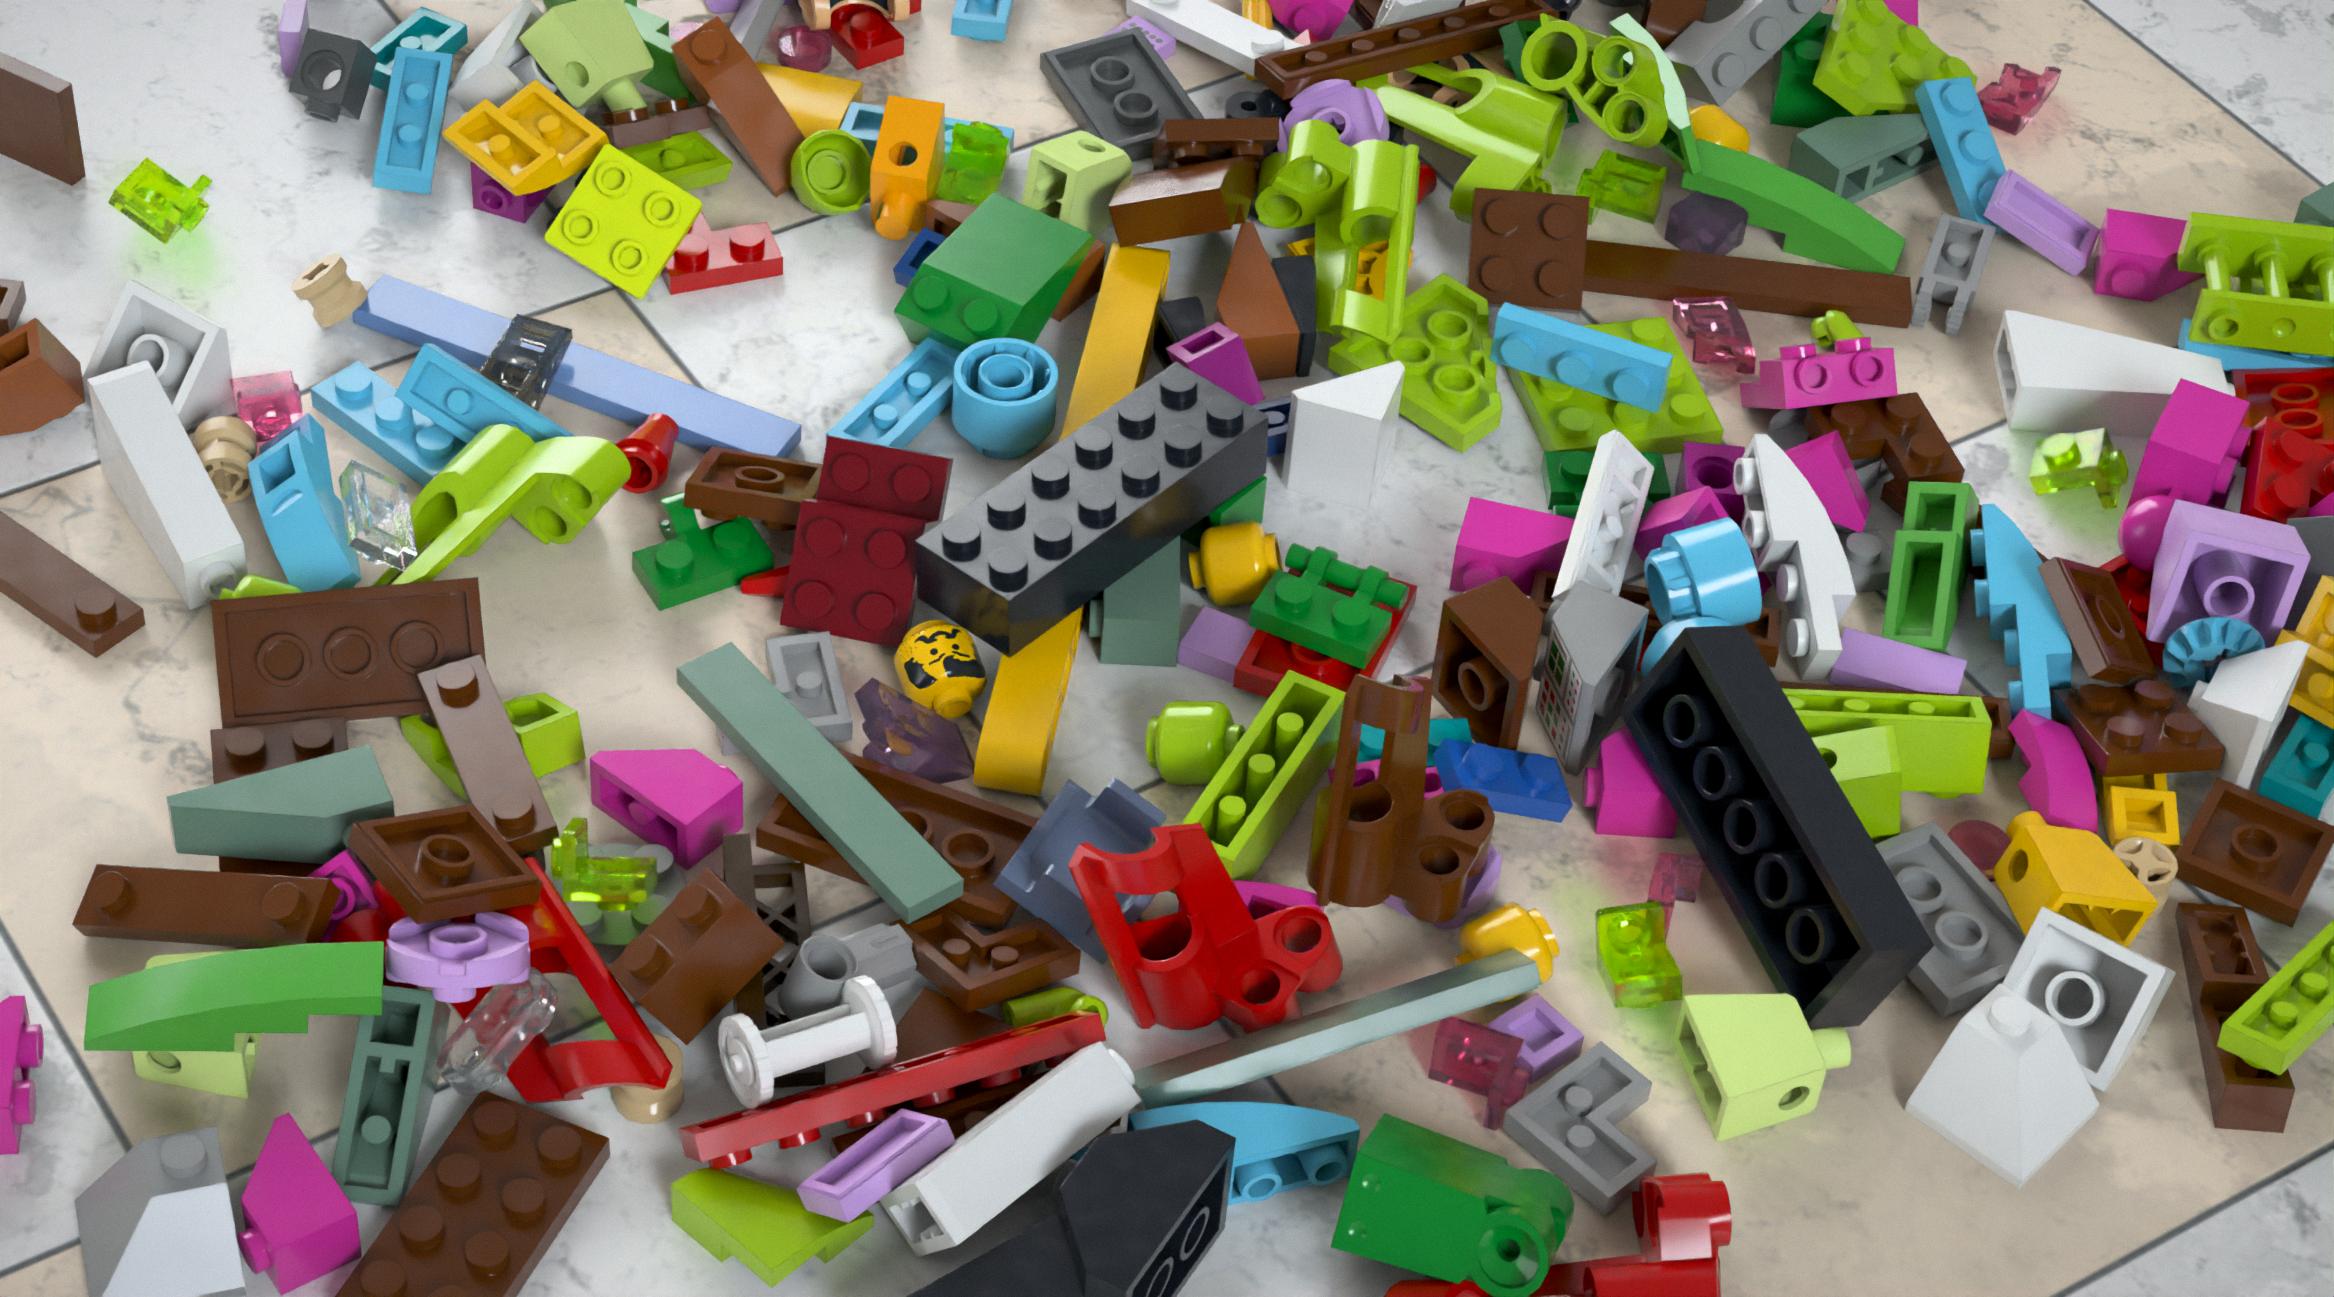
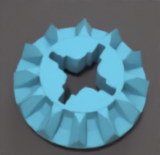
M2228 617L2202 618L2183 625L2168 638L2163 648V667L2165 671H2168L2173 687L2187 686L2192 694L2198 680L2210 683L2222 661L2218 660L2213 666L2206 667L2204 666V660L2213 661L2217 655L2222 654L2224 649L2226 659L2266 649L2265 642L2255 628L2243 621Z

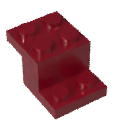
M827 436L817 498L801 500L779 625L813 632L829 631L830 635L899 648L905 634L911 629L917 597L916 540L943 521L954 459L838 436Z

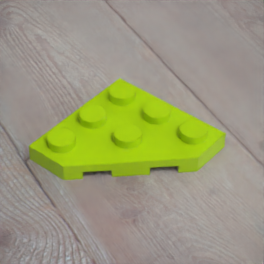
M1838 0L1812 84L1853 115L1871 116L1876 110H1888L1890 115L1921 113L1914 92L1924 81L1970 77L1975 88L1978 77L1972 73L1969 66L1963 60L1949 56L1933 44L1926 33L1919 27L1908 25L1892 13L1883 0Z
M1442 273L1405 298L1403 327L1392 345H1385L1369 336L1354 332L1351 334L1350 339H1343L1329 349L1327 367L1341 376L1399 360L1405 367L1399 413L1460 453L1466 451L1500 426L1502 401L1501 394L1497 392L1496 385L1497 365L1495 362L1490 361L1493 338H1490L1488 327L1490 316L1488 300L1445 273Z

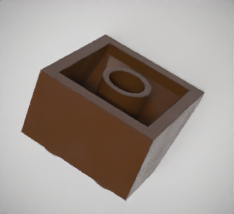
M1507 575L1443 601L1431 680H1433L1432 696L1453 719L1467 718L1471 738L1475 743L1517 751L1528 705L1544 614L1535 600L1525 595Z
M706 867L689 885L676 895L674 901L638 937L634 938L627 945L624 952L607 969L641 1006L685 1045H688L786 942L719 875Z

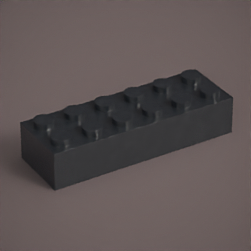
M1178 362L1173 363L917 539V598L1007 657H1012L1264 475L1267 464L1269 416Z
M1745 626L1685 627L1620 708L1619 713L1779 994L1787 993L1796 998L1810 1030L1835 1026H1860L1934 947V943Z

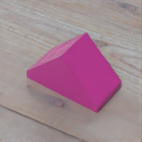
M1838 430L1785 450V454L1809 482L1824 506L1830 520L1861 533L1871 505Z

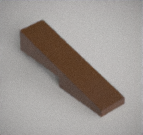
M2178 902L2175 918L2214 1127L2283 1133L2295 1092L2288 1068L2279 1076L2269 1070L2255 1068L2243 1061L2241 1057L2217 1046L2222 1024L2270 980L2244 907Z

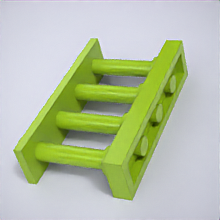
M2190 212L2176 256L2178 271L2204 273L2208 289L2202 288L2188 332L2189 341L2334 357V227ZM2230 276L2263 280L2265 295L2233 292ZM2288 283L2320 286L2323 301L2290 298Z

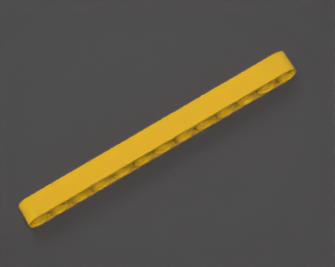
M1113 242L1059 442L1143 385L1153 346L1156 309L1159 302H1164L1171 262L1170 250L1137 245L1120 247L1118 242ZM1088 602L1009 658L1002 653L978 741L973 772V785L975 787L1039 797Z

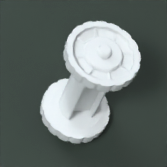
M866 975L848 979L841 990V1006L761 1031L743 1013L723 1018L718 1030L720 1058L726 1078L739 1101L744 1106H747L748 1109L767 1105L773 1097L774 1078L854 1052L861 1059L862 1063L870 1067V1069L876 1070L891 1065L897 1054L896 1026L888 1001L876 982Z

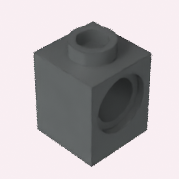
M308 28L289 93L306 106L304 112L314 118L337 123L339 115L359 120L378 56L360 40ZM341 70V76L337 84L332 88L323 90L325 78L331 72Z

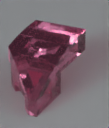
M2005 63L1999 82H1991L1977 93L1988 125L2016 136L2033 119L2058 84L2062 70L2046 66L2044 73L2039 75L2021 68L2018 64Z
M1730 296L1674 298L1672 320L1686 338L1694 339L1692 362L1705 365L1708 363L1733 362L1737 366L1736 372L1755 374L1756 356L1745 322Z
M1678 852L1660 853L1649 885L1640 925L1638 944L1660 948L1665 947L1675 900L1695 903L1704 861L1700 856Z

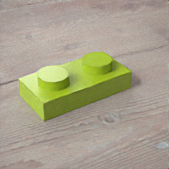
M698 131L671 136L670 139L618 149L684 191L727 181L733 162Z

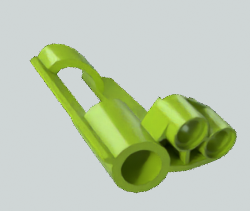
M1545 13L1540 14L1541 27L1528 38L1521 56V68L1524 78L1532 87L1575 101L1578 107L1613 139L1639 148H1650L1658 145L1667 130L1668 114L1664 99V84L1661 83L1658 63L1653 51L1645 44L1620 35L1607 37ZM1631 51L1633 56L1632 69L1626 76L1622 77L1623 55ZM1642 106L1644 111L1642 126L1634 133H1631L1629 127L1636 128L1632 112Z
M1432 62L1404 70L1472 94L1475 97L1464 105L1453 108L1387 83L1389 73L1350 83L1352 87H1358L1363 90L1367 87L1372 90L1380 100L1389 121L1473 159V162L1457 181L1450 198L1449 209L1454 210L1458 220L1471 224L1472 200L1475 187L1552 194L1551 183L1541 177L1543 169L1548 168L1557 152L1565 124L1570 118V113H1567V99L1486 69L1454 71Z
M1309 119L1293 126L1289 134L1287 153L1270 155L1261 162L1255 198L1258 220L1266 226L1275 229H1289L1315 223L1318 333L1350 339L1351 331L1376 339L1385 345H1392L1403 327L1409 251L1414 240L1420 175L1419 146L1409 144L1404 147L1391 141L1374 139L1361 141L1350 147L1340 142V135L1335 127L1321 120ZM1389 240L1384 300L1380 301L1368 295L1355 292L1359 249L1372 243Z
M505 424L487 426L418 495L398 532L390 559V567L371 586L387 585L428 542L431 544L391 585L432 581L456 557H469L476 553L511 516L544 544L548 545L550 542L567 544L583 530L603 506L629 480L631 475L630 463L626 455L616 445L602 438L587 436L554 437L535 443L529 435L517 427Z

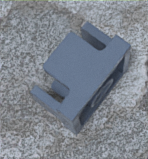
M1112 778L1099 796L1091 795L1071 779H1068L992 885L1036 917L1042 918L1062 936L1103 965L1108 959L1107 954L1070 873L1068 864L1078 845L1089 842L1100 850L1116 854H1135L1146 851L1155 844L1150 828L1161 827L1167 816L1116 778ZM1114 892L1127 924H1134L1156 895H1130Z

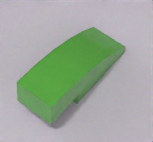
M1909 481L1903 530H1896L1882 632L1883 638L1945 653L1955 625L1971 558L1970 530L1976 529L1979 499L1970 483Z

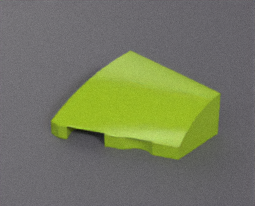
M544 692L515 697L509 701L502 702L536 779L586 759L578 711ZM420 714L401 719L403 735L419 757L447 787L468 802L437 727H431L422 722Z
M710 1167L699 1169L671 1184L672 1221L721 1263L731 1255H734L771 1288L814 1255L826 1264L874 1227V1215L867 1209L847 1223L805 1210L797 1189L723 1168L711 1170Z

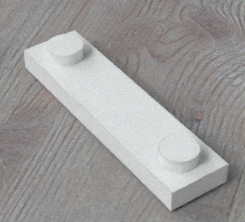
M1126 0L1127 15L1131 17L1137 15L1177 40L1253 77L1256 58L1303 46L1284 37L1278 31L1262 27L1208 0Z
M1617 429L1599 438L1552 595L1554 600L1558 599L1564 602L1579 580L1619 596L1654 467Z

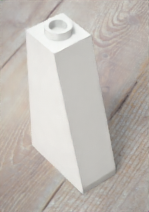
M2004 311L1993 351V359L2009 430L2150 438L2180 378L2235 397L2234 385L2227 383L2221 359L2019 311Z
M148 360L87 379L102 474L188 608L191 610L211 603L210 600H218L223 588L235 591L241 579L248 575L244 542Z
M1101 1041L1078 1050L955 1139L956 1142L879 1199L917 1257L959 1245L1142 1100L1132 1087L1135 1084V1078L1131 1068L1119 1053L1113 1049L1107 1050Z

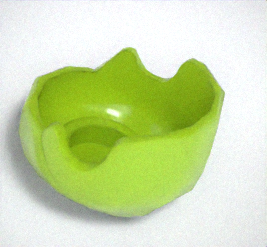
M844 130L817 131L799 145L791 159V186L800 202L817 214L840 216L861 209L862 203L870 195L872 158L863 142Z

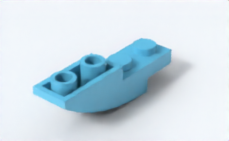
M306 413L260 446V455L247 464L256 505L275 555L290 585L298 587L302 592L354 588L355 584L362 579L351 511L334 495L324 428L309 413Z
M1982 504V529L1970 530L1972 567L1984 566L1985 579L1974 580L1976 617H1988L1990 641L2004 640L2006 667H2018L2019 681L2008 682V698L2012 719H2015L2023 708L2051 720L2049 690L2071 689L2072 649L2070 637L2037 567L2043 564L2034 547L2016 524L1995 504Z
M1245 1101L1203 1102L1166 1106L1128 1114L1127 1132L1198 1119L1235 1137L1228 1206L1245 1201H1263L1274 1194L1313 1184L1318 1186L1328 1185L1341 1177L1351 1175L1360 1135V1128L1353 1118L1317 1109L1274 1103ZM1088 1148L1078 1150L1069 1160L1075 1159L1079 1161Z

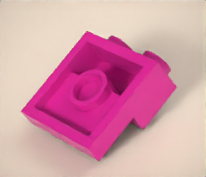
M1871 337L1836 340V352L1816 354L1815 344L1780 347V358L1759 361L1760 381L1740 383L1742 407L1793 409L1897 396L1894 348L1872 347Z

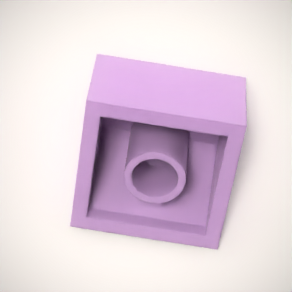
M2175 499L2164 529L2160 547L2154 559L2146 629L2147 639L2165 644L2177 629L2189 622L2207 617H2228L2249 624L2260 633L2266 648L2273 647L2285 625L2311 559L2296 528L2286 524ZM2224 649V651L2222 652L2221 655H2217V656L2226 658V657H2225V649Z

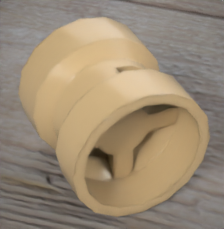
M216 416L203 421L196 428L193 436V446L222 502L234 503L246 498L253 491L247 464L255 459L257 453L255 431L245 421L231 416Z

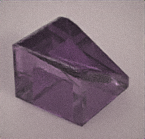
M1695 191L1671 207L1664 239L1682 251L1726 255L1743 244L1749 215L1745 208L1731 200Z

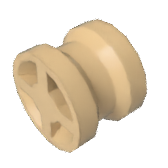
M339 253L326 256L311 265L297 277L291 286L299 300H308L314 308L312 316L320 327H329L349 316L362 305L369 294L360 281H352L347 275V264Z
M2145 837L2123 839L2116 844L2113 853L2158 901L2159 904L2148 918L2153 919L2162 913L2169 896L2168 888L2172 886L2178 871L2177 859L2170 849L2153 839Z
M652 1033V1035L673 1065L665 1089L652 1090L638 1086L613 1087V1103L617 1111L626 1119L640 1124H656L669 1119L679 1111L684 1101V1087L681 1078L683 1075V1054L674 1041L656 1033Z

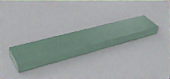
M732 642L677 667V684L907 925L963 896L964 879Z
M1513 948L1134 1070L1132 1072L1135 1084L1132 1087L1142 1100L1138 1105L1144 1111L1180 1105L1537 989L1539 985H1542L1537 963Z

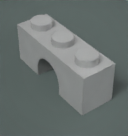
M1744 0V3L1733 14L1718 22L1704 23L1695 20L1664 50V53L1673 64L1685 96L1721 107L1830 0Z

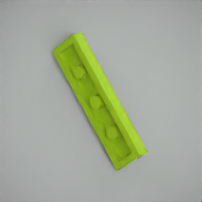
M2334 919L2222 1024L2218 1047L2241 1057L2243 1061L2255 1068L2269 1070L2280 1076L2334 1023Z

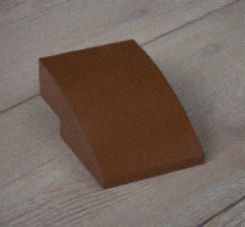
M1239 156L1138 173L1127 177L1114 192L1108 206L1120 247L1230 230L1234 224L1245 223L1258 181L1260 168L1258 161L1251 156Z

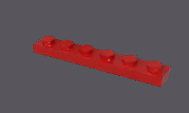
M1076 1010L779 1098L755 1109H742L678 1128L685 1157L701 1163L708 1161L711 1170L727 1168L751 1160L753 1158L751 1147L775 1140L778 1142L779 1149L808 1144L821 1138L819 1130L821 1126L845 1120L847 1128L871 1125L889 1117L888 1106L911 1099L914 1108L944 1103L956 1097L953 1088L955 1086L979 1080L981 1088L1007 1084L1022 1077L1021 1066L1044 1060L1046 1068H1055L1078 1050L1099 1041L1104 1042L1107 1040L1100 1013Z

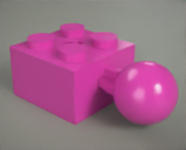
M2180 378L2148 440L2126 511L2118 526L2117 538L2120 550L2132 566L2143 572L2153 574L2154 559L2160 547L2164 529L2175 499L2224 510L2237 477L2233 475L2237 462H2241L2253 431L2252 428L2243 425L2250 402Z

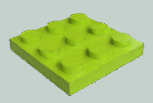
M1665 316L1584 325V327L1674 354L1665 399L1658 413L1504 365L1544 451L1595 452L1599 438L1614 429L1620 431L1639 452L1662 453L1663 455L1680 453L1683 450L1684 441L1721 445L1724 429Z

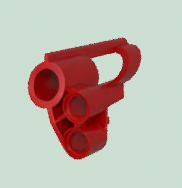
M1201 823L1150 828L1155 842L1154 846L1146 851L1135 854L1110 853L1095 848L1089 842L1078 845L1068 864L1070 873L1138 1027L1141 1029H1150L1157 1023L1172 1030H1194L1209 1026L1222 1016H1225L1242 1026L1245 1034H1249L1302 1017V1010L1296 992L1307 994L1322 992L1330 988L1339 979L1343 970V958L1326 914L1317 907L1309 905L1292 906L1254 920ZM1173 888L1182 911L1148 921L1127 924L1114 892L1130 895H1151ZM1309 946H1315L1313 949L1309 951L1298 953L1301 949H1304ZM1267 997H1274L1269 1002H1266L1264 1004H1257L1262 999H1265Z
M529 857L523 859L543 882L538 903L492 912L508 915L527 926L530 947L529 979L546 973H565L577 977L618 1041L587 1040L550 1046L517 994L518 989L524 982L476 988V996L472 1000L449 1004L527 1104L584 1099L581 1095L582 1093L604 1087L638 1086L652 1090L665 1089L673 1065L615 977L607 969V965L536 858ZM377 879L372 892L379 906L376 909H364L355 912L343 919L334 929L331 935V943L384 941L383 985L413 989L418 985L395 982L386 978L385 947L387 946V939H389V929L394 923L409 917V915ZM475 914L452 918V923H475Z
M1707 1172L1642 1177L1639 1191H1632L1633 1219L1642 1254L1551 1265L1540 1288L1528 1297H1721V1268L1718 1250L1719 1247L1730 1244L1732 1233L1731 1206L1723 1180L1711 1181ZM1439 1278L1400 1280L1391 1286L1384 1295V1297H1493L1479 1288L1475 1282L1464 1279L1460 1284H1456Z

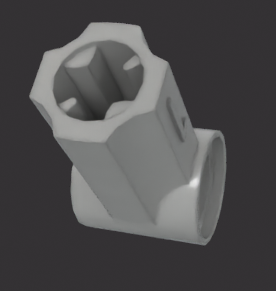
M884 923L877 924L841 939L827 935L811 936L803 942L777 994L778 1004L783 1013L793 1021L841 1006V990L848 979L866 975L868 978H872L881 990L907 981L911 978L917 966L912 951L913 940L899 924L887 926Z

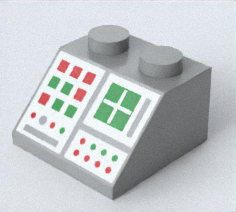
M1581 580L1578 581L1564 602L1556 599L1551 604L1541 629V634L1548 637L1547 646L1540 654L1533 673V680L1540 682L1535 709L1565 772L1575 777H1578L1601 741H1603L1620 716V708L1632 695L1649 609Z

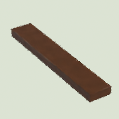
M1487 0L1260 56L1255 59L1254 77L1281 99L1285 100L1295 97L1305 88L1321 81L1343 79L1349 80L1352 83L1502 45L1504 43L1499 29L1515 21H1541L1540 14L1542 13L1559 19V13L1542 0Z
M1586 241L1583 291L1811 318L1825 317L1827 311L1837 310L1844 312L1853 323L1896 328H1908L1912 315L1910 277L1605 241Z

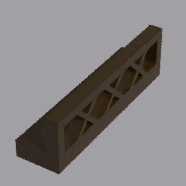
M750 833L723 835V880L776 933L798 946L781 962L771 958L733 998L734 1015L743 1013L761 1031L767 1029V1025L774 1027L792 1021L786 1015L766 1004L765 997L780 984H783L803 942L812 936L804 862L753 865ZM792 887L793 896L775 911L757 900L755 896V889ZM794 916H795V923H793V922L790 921V919H791L792 917H794ZM825 1062L774 1078L773 1088L825 1085Z

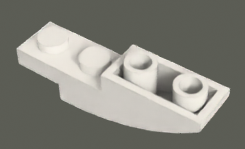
M1754 434L1743 457L1737 458L1733 472L1735 491L1738 495H1743L1746 508L1743 521V535L1749 548H1753L1757 572H1777V594L1781 602L1787 603L1790 620L1786 632L1787 649L1790 656L1797 658L1800 679L1825 680L1843 650L1838 625L1856 596L1850 567L1838 534L1824 506L1807 479L1767 434Z

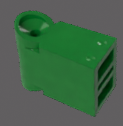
M1384 1113L1357 1151L1330 1247L1456 1284H1460L1464 1279L1475 1282L1479 1288L1493 1297H1528L1540 1288L1552 1265L1556 1252L1566 1236L1573 1221L1574 1201L1569 1188L1558 1176L1542 1169L1524 1168L1520 1170L1508 1165L1507 1159Z

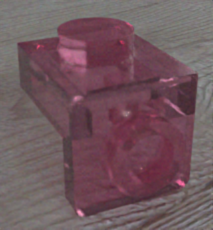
M291 370L230 379L236 417L252 427L256 434L257 443L269 441L303 416L299 386L297 383H294Z
M1453 1016L1442 1019L1435 1034L1428 1078L1488 1097L1483 1127L1497 1131L1505 1108H1510L1523 1099L1530 1071L1519 1067L1524 1039L1488 1028L1480 1023L1469 1022Z

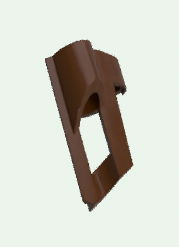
M1355 674L1344 698L1333 783L1321 790L1316 796L1306 869L1309 886L1317 893L1315 905L1327 906L1332 902L1347 907L1367 908L1381 904L1391 894L1401 898L1406 910L1415 918L1429 923H1443L1453 919L1460 913L1467 878L1481 873L1486 867L1495 821L1493 809L1488 804L1489 798L1474 790L1457 789L1424 800L1433 680L1421 676L1394 674L1391 685L1361 674ZM1362 723L1385 730L1378 779L1353 788Z

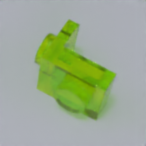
M978 121L971 122L969 126L955 123L952 131L953 143L935 194L936 199L980 206L993 192L999 193L1011 156L1010 140L1002 136L1001 130L990 124Z
M1604 149L1594 169H1584L1576 192V196L1590 197L1588 225H1592L1600 209L1654 224L1660 212L1668 168Z
M146 157L114 189L108 203L166 245L182 228L191 233L202 221L210 208V205L204 201V198L213 180L202 174L188 188Z
M2106 427L2073 434L2058 433L2049 438L2037 440L2029 473V479L2036 495L2094 485L2104 510L2117 508L2121 486L2127 484L2129 478L2126 457L2121 449H2114Z
M572 818L562 831L561 837L553 839L551 872L554 879H562L563 901H597L598 909L605 911H627L637 908L639 902H646L658 884L657 857L589 856L587 818Z
M1652 901L1598 909L1595 912L1597 969L1615 1008L1648 1009L1657 1006L1660 1002L1683 999L1682 974L1665 942V912L1660 902Z

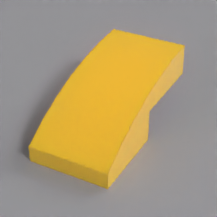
M2095 768L2102 819L2111 845L2116 846V844L2126 838L2145 837L2162 843L2172 852H2177L2180 846L2176 792L2168 791L2166 773L2104 778Z

